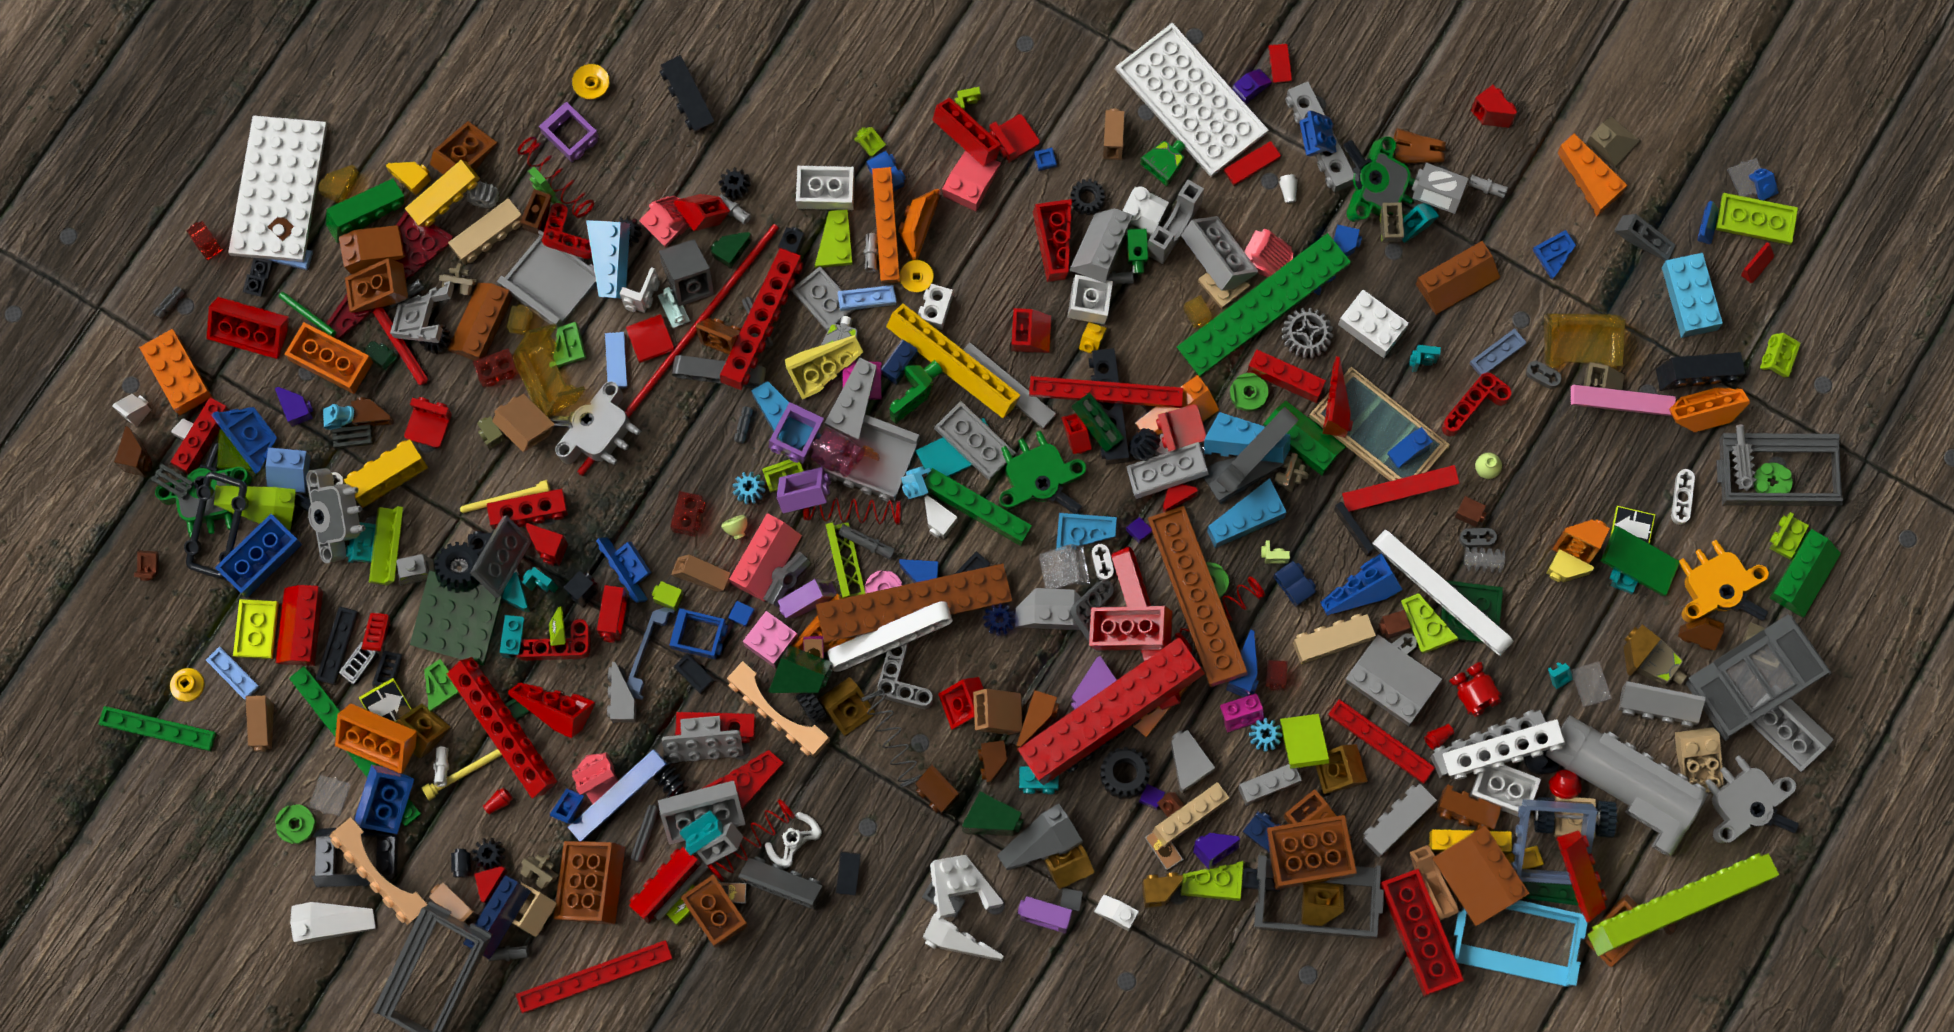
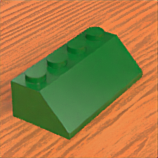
M1285 400L1274 410L1263 426L1266 427L1286 407L1299 419L1287 432V434H1290L1289 451L1298 454V458L1302 459L1304 463L1323 476L1346 446L1332 435L1323 434V429Z
M1811 529L1805 535L1769 598L1804 618L1839 558L1840 551L1828 538Z

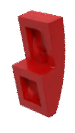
M1287 44L1268 45L1272 83L1292 81Z

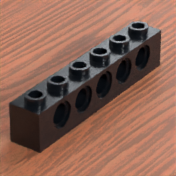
M1115 349L1092 351L1091 357H1088L1089 368H1093L1094 375H1091V381L1119 383ZM1101 367H1105L1108 369V372L1102 374L1098 370ZM1098 402L1124 437L1117 446L1112 447L1107 452L1100 448L1101 459H1105L1106 465L1129 462V453L1122 404L1109 403L1113 405V408L1106 410L1103 405L1108 402Z

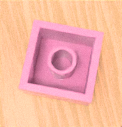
M765 611L743 640L746 648L776 668L788 645L792 646L797 640L798 634Z

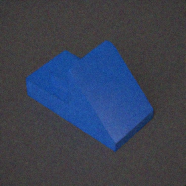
M566 788L551 811L550 816L572 824L575 813L584 800V795Z

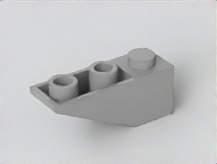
M612 662V667H609L608 670L609 679H612L611 686H608V698H611V705L607 707V716L610 717L613 723H636V702L616 662Z

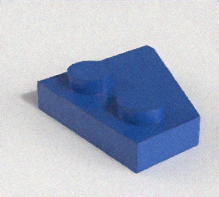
M1565 230L1535 246L1533 251L1552 280L1576 245Z

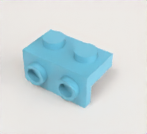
M921 466L906 471V476L901 477L902 489L908 499L928 493L922 474L930 472V468L924 469Z

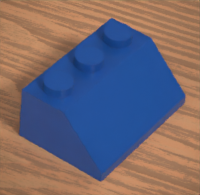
M371 765L355 816L357 824L362 828L397 834L414 779L386 767Z

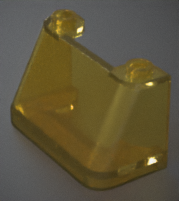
M1544 314L1545 364L1552 368H1558L1564 362L1602 363L1613 369H1616L1617 366H1623L1625 320L1621 316L1613 314Z

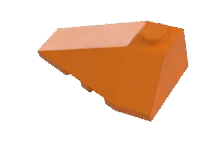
M1198 375L1181 386L1183 388L1182 408L1196 404L1199 408L1202 422L1219 411L1211 392ZM1156 406L1135 424L1140 431L1142 428H1149L1156 432L1157 435H1161L1163 432L1158 429L1156 419H1159L1158 414L1179 408Z

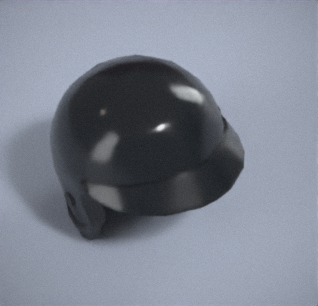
M1540 739L1538 743L1545 744L1548 740ZM1548 750L1542 751L1543 754L1537 757H1531V755L1523 757L1524 764L1534 774L1554 773L1559 768L1558 763L1545 756Z

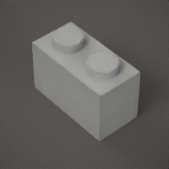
M730 822L723 826L722 835L696 852L706 865H709L736 851L743 835Z

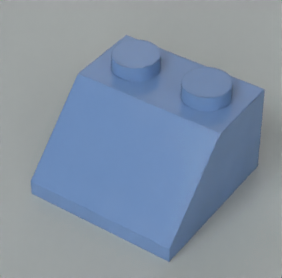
M268 448L266 459L267 487L296 489L295 493H306V476L309 472L311 456L307 451Z

